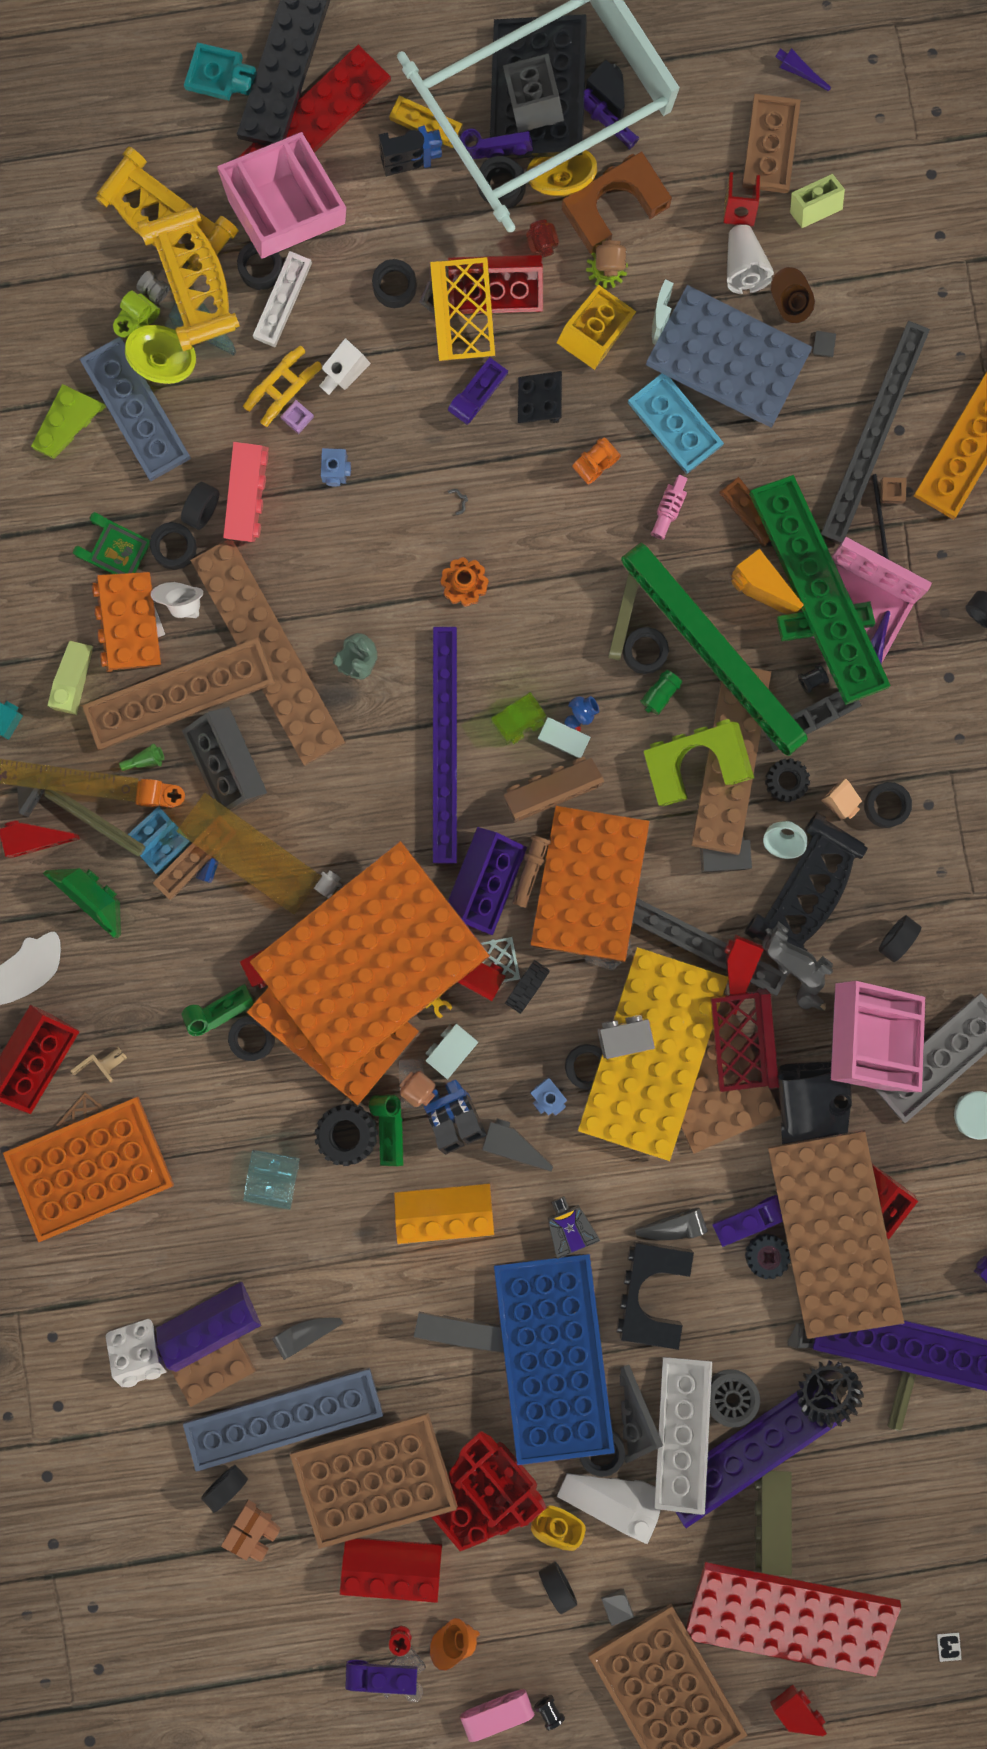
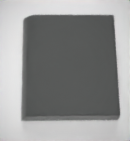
M816 331L813 354L833 357L836 333Z

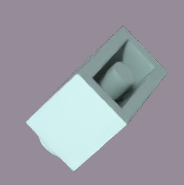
M449 1024L441 1034L444 1038L439 1045L434 1043L425 1053L429 1056L426 1062L447 1080L478 1044V1041L458 1024L454 1027Z

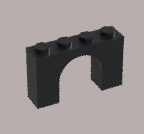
M637 1240L634 1241V1246L629 1247L628 1260L631 1261L630 1270L625 1271L624 1284L628 1286L627 1292L622 1294L620 1309H624L623 1317L618 1318L616 1333H620L622 1341L679 1350L682 1323L680 1321L653 1317L644 1312L639 1305L638 1293L642 1283L648 1277L657 1273L690 1277L694 1252L691 1249Z

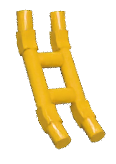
M298 346L295 350L289 352L261 384L257 385L243 405L250 412L265 395V392L269 394L275 401L260 420V423L265 427L269 426L292 397L322 369V365L318 361L307 367L299 377L288 369L305 354V349L302 346ZM281 375L291 383V386L283 394L273 386Z

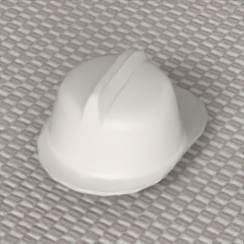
M169 582L160 584L151 591V598L157 603L166 605L174 617L197 618L199 616L200 598L203 596L201 588Z

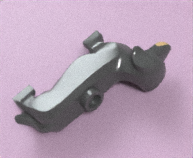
M778 921L772 930L770 928L766 929L767 935L762 942L763 949L778 963V968L785 975L791 973L801 981L802 985L796 995L798 1005L806 1010L815 1007L825 1011L826 1003L817 994L825 985V974L830 975L833 973V969H831L833 963L824 956L816 961L815 957L808 951L788 943L786 933L789 929Z

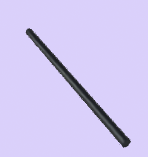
M873 474L872 479L883 556L889 560L877 474Z

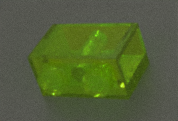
M529 692L493 716L491 722L506 744L512 742L514 745L525 738L524 733L532 729V731H535L545 724L543 720L546 719V714L532 693Z

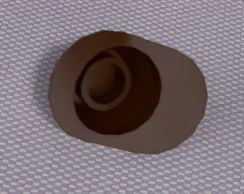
M793 267L779 270L771 281L772 297L784 320L790 323L803 322L814 310L815 299L811 287L800 270Z

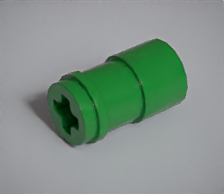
M669 670L661 673L654 686L640 700L646 707L644 710L647 713L651 711L659 715L668 704L672 695L681 687L682 680Z

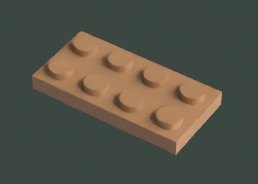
M754 94L742 188L754 189L756 175H760V190L788 194L800 99Z

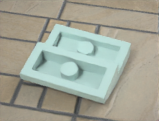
M666 279L661 287L653 318L652 343L655 345L669 320L672 309L667 304L670 300L674 283Z

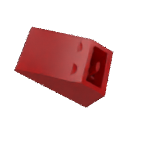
M872 1164L887 1239H890L918 1203L915 1194Z

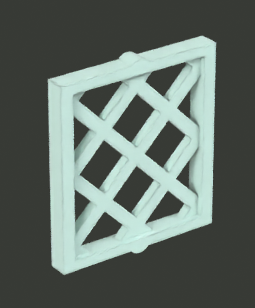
M512 937L498 940L493 939L481 943L482 945H491L488 951L489 954L494 948L501 952L497 960L491 955L488 958L493 960L495 965L499 964L504 968L502 974L509 971L514 975L513 978L504 979L503 982L520 979ZM501 941L508 942L504 949H501L496 944ZM510 944L513 956L506 952ZM504 954L511 958L507 966L499 962ZM513 961L516 972L509 968Z

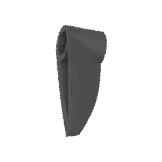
M692 1208L635 1229L637 1236L653 1240H677L695 1238L705 1234L708 1230L700 1208Z
M341 1318L308 1320L289 1327L273 1337L272 1340L283 1360L342 1325L343 1321Z

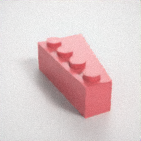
M233 442L223 538L255 542L256 537L259 538L261 524L258 523L259 514H262L263 510L262 492L266 484L265 471L268 463L269 447Z

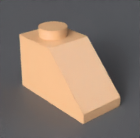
M847 779L837 783L821 800L840 820L846 817L851 819L860 810L858 805L862 802Z

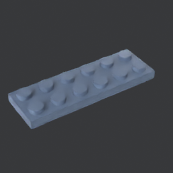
M120 336L80 359L150 482L191 459L146 379L129 365L125 356V343Z

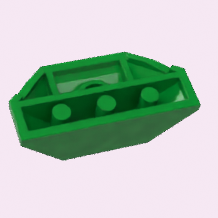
M80 868L46 870L43 873L113 938L121 936L120 901L115 898L117 893L108 885L103 887L98 882L100 878L90 869L86 871Z

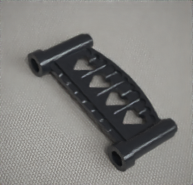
M817 811L805 828V832L813 836L805 852L800 857L766 917L764 918L756 913L750 920L744 933L751 938L757 937L763 941L767 935L766 929L770 928L772 930L779 921L789 929L786 933L788 936L787 942L807 951L808 949L804 948L805 942L821 928L834 911L846 888L854 859H862L868 849L865 843L825 820L826 816ZM821 854H839L842 857V861L840 864H837V870L834 873L828 871ZM826 874L829 876L830 882L824 885V892L818 893L809 875ZM797 895L817 896L818 902L812 905L813 910L811 913L807 914L804 912ZM786 915H803L806 918V922L800 926L801 931L798 934L792 932L785 918Z

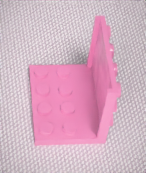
M845 537L831 557L853 604L871 601L876 624L874 627L865 628L870 641L874 637L885 612L890 611L891 613L883 648V662L913 604L928 592L932 583Z

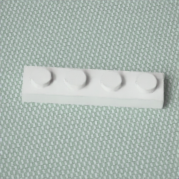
M289 251L254 331V339L276 347L311 267L312 261Z

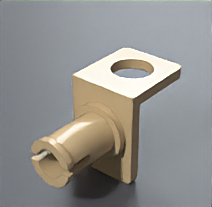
M116 1047L115 1050L101 1060L92 1054L72 1069L71 1073L73 1075L77 1074L94 1061L110 1083H112L114 1080L109 1075L111 1074L110 1071L126 1060L127 1057L119 1047Z

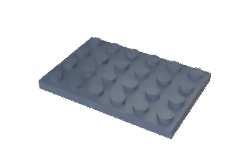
M687 285L653 348L646 366L772 428L812 346Z

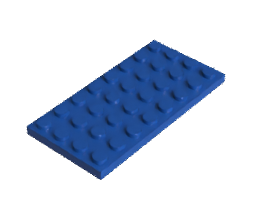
M590 1254L495 1265L494 1271L517 1465L615 1453Z

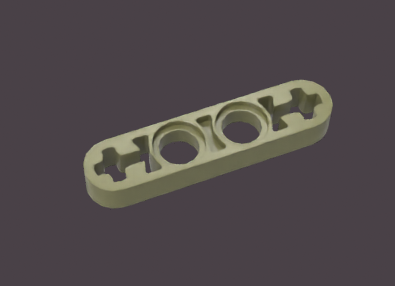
M628 573L608 658L618 661L621 658L639 584L630 573Z

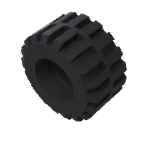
M342 1104L326 1111L323 1117L318 1120V1127L315 1129L317 1137L315 1144H318L320 1148L318 1149L319 1153H323L325 1159L334 1162L333 1164L349 1166L364 1160L371 1154L377 1143L376 1136L378 1135V1130L375 1127L377 1124L371 1118L372 1115L366 1112L363 1107L355 1106V1104ZM349 1120L359 1129L360 1140L351 1149L340 1147L334 1140L333 1130L340 1121Z

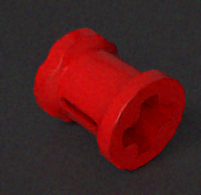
M401 1625L393 1628L391 1631L389 1649L396 1656H404L410 1650L412 1635L406 1626ZM400 1638H403L404 1641H402L400 1644L396 1642L399 1641Z

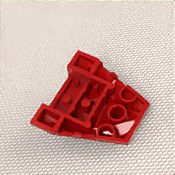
M480 1431L462 1448L459 1458L449 1472L448 1477L458 1506L457 1509L431 1518L457 1549L463 1551L486 1542L489 1538L496 1535H504L509 1530L519 1526H527L546 1509V1505L542 1496L536 1490L537 1483L522 1465H517L516 1457L505 1444L500 1441L496 1443L491 1436Z

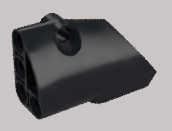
M832 1061L791 1063L779 1066L778 1084L782 1116V1144L848 1133L850 1109L852 1106L851 1084L831 1080ZM841 1095L845 1096L847 1099L844 1101H837L835 1098Z

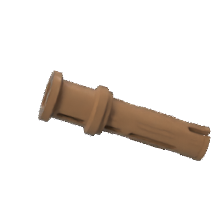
M535 835L530 837L532 842L528 853L524 855V860H526L525 867L512 904L527 908L540 865L542 866L545 863L544 856L548 845L551 844L550 840Z

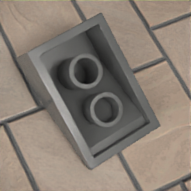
M549 54L503 65L518 133L564 121Z

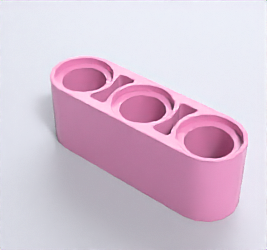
M520 1689L470 1708L460 1715V1719L469 1742H476L532 1719L535 1714L526 1690Z

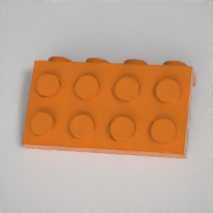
M150 572L97 575L96 583H92L93 597L98 598V606H95V617L101 623V629H98V641L103 643L104 652L100 653L101 666L106 667V672L161 666L154 602L151 598Z

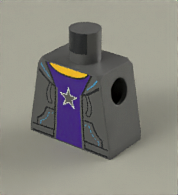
M565 1196L551 1201L556 1214L548 1217L557 1259L600 1241L579 1205L569 1208Z

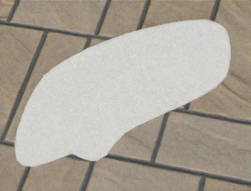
M49 932L38 939L26 938L20 950L0 965V1005L29 995L54 976L58 969L61 952L60 939L57 933Z

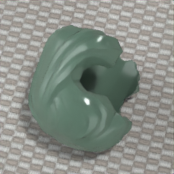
M361 633L350 635L344 640L342 650L337 652L333 658V664L337 666L340 673L359 680L365 679L371 674L377 661L378 653L375 643Z

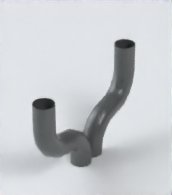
M457 489L448 490L449 494L455 492L460 498L464 499L462 501V510L456 512V515L464 513L466 509L465 503L468 501L467 496L462 495Z

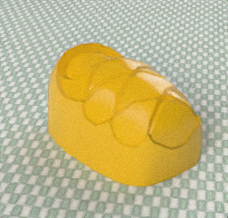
M551 1505L547 1506L531 1522V1531L538 1540L551 1547L567 1551H575L580 1547L586 1531L584 1523L579 1518Z

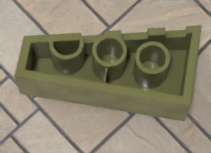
M770 1471L755 1481V1490H758V1501H755L754 1506L755 1516H757V1526H755L754 1531L756 1542L754 1556L755 1572L792 1576V1472Z

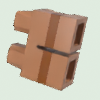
M248 1499L221 1547L246 1561L251 1557L262 1562L269 1548L258 1542L263 1535L273 1542L281 1528L271 1521V1514L264 1513L256 1507L255 1503Z

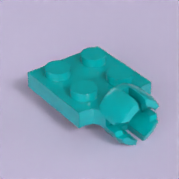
M197 42L184 87L187 91L229 101L233 93L250 94L251 85H253L257 73L256 68L243 64V57L239 52Z

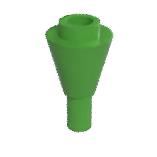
M152 744L133 756V758L120 762L119 765L122 771L134 767L162 766L164 754L160 747Z

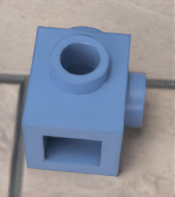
M322 448V482L334 487L340 486V483L346 484V476H351V462H347L346 449Z
M549 1077L530 1091L536 1099L533 1104L541 1114L546 1112L548 1116L551 1113L557 1115L566 1107L564 1103L567 1099Z

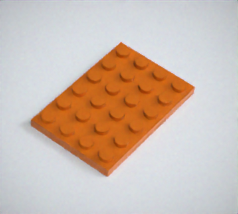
M561 806L555 807L550 834L551 844L548 845L531 946L626 962L650 821Z
M269 987L247 1011L250 1017L357 1106L419 1032L409 1022L405 1023L344 1073L336 1077Z
M139 1097L3 1153L38 1243L174 1186Z

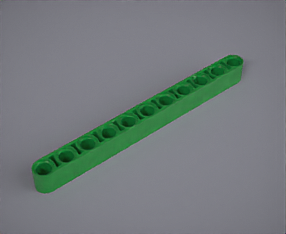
M639 543L623 555L621 561L627 571L779 750L785 755L790 756L807 742L808 738L804 730L645 544Z

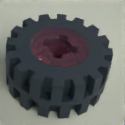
M769 1234L758 1235L754 1240L750 1241L749 1246L747 1245L745 1258L747 1265L758 1277L767 1280L768 1278L776 1279L777 1276L780 1277L784 1271H787V1266L791 1261L787 1245L777 1236Z

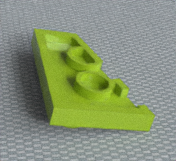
M62 384L31 447L55 459L74 440V436L83 427L86 428L91 423L90 420L98 412L101 413L106 408L105 404Z

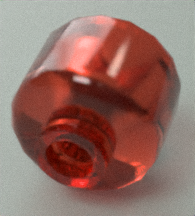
M546 219L530 224V229L526 232V238L531 253L540 254L542 258L553 255L554 249L559 245L555 225L547 222Z

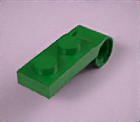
M243 984L203 1009L199 1005L187 1006L182 1011V1018L191 1036H201L247 1010L255 1002L248 987Z
M374 1095L369 1101V1110L372 1115L379 1116L380 1166H403V1127L400 1099L396 1095Z

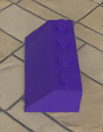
M477 827L448 902L467 926L493 935L527 847L497 832Z
M243 1282L230 1287L156 1328L157 1347L167 1369L177 1372L262 1326Z

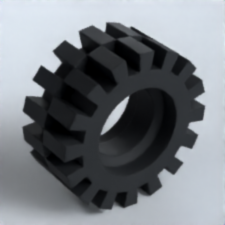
M792 758L777 761L769 768L765 776L767 777L765 780L767 792H770L772 794L771 797L778 799L777 801L779 802L785 801V803H790L791 801L798 800L809 789L810 774L806 771L807 767L805 765L802 766L800 761H794ZM791 772L795 775L796 785L793 789L787 790L780 786L779 776L781 773Z

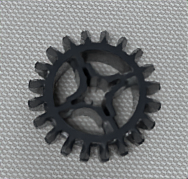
M830 1360L827 1366L819 1362L818 1369L815 1370L814 1367L810 1366L811 1373H803L805 1381H798V1385L801 1388L797 1390V1396L800 1398L798 1399V1404L802 1407L801 1411L803 1414L808 1416L811 1422L817 1421V1424L821 1427L826 1423L831 1429L833 1423L836 1422L841 1427L842 1420L851 1421L850 1414L857 1416L858 1412L855 1407H862V1402L859 1399L864 1398V1393L861 1390L863 1385L858 1380L857 1374L852 1372L849 1366L843 1368L842 1363L839 1361L835 1366ZM819 1386L818 1391L814 1394L815 1389ZM825 1389H828L830 1393H833L835 1400H833L831 1396H828V1393ZM847 1394L845 1400L841 1403L842 1397Z

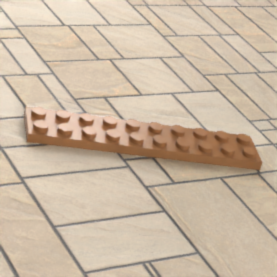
M228 539L191 559L190 561L236 644L240 645L256 638L260 639L276 684L263 688L262 691L303 765L305 766L345 744L346 742L233 539Z

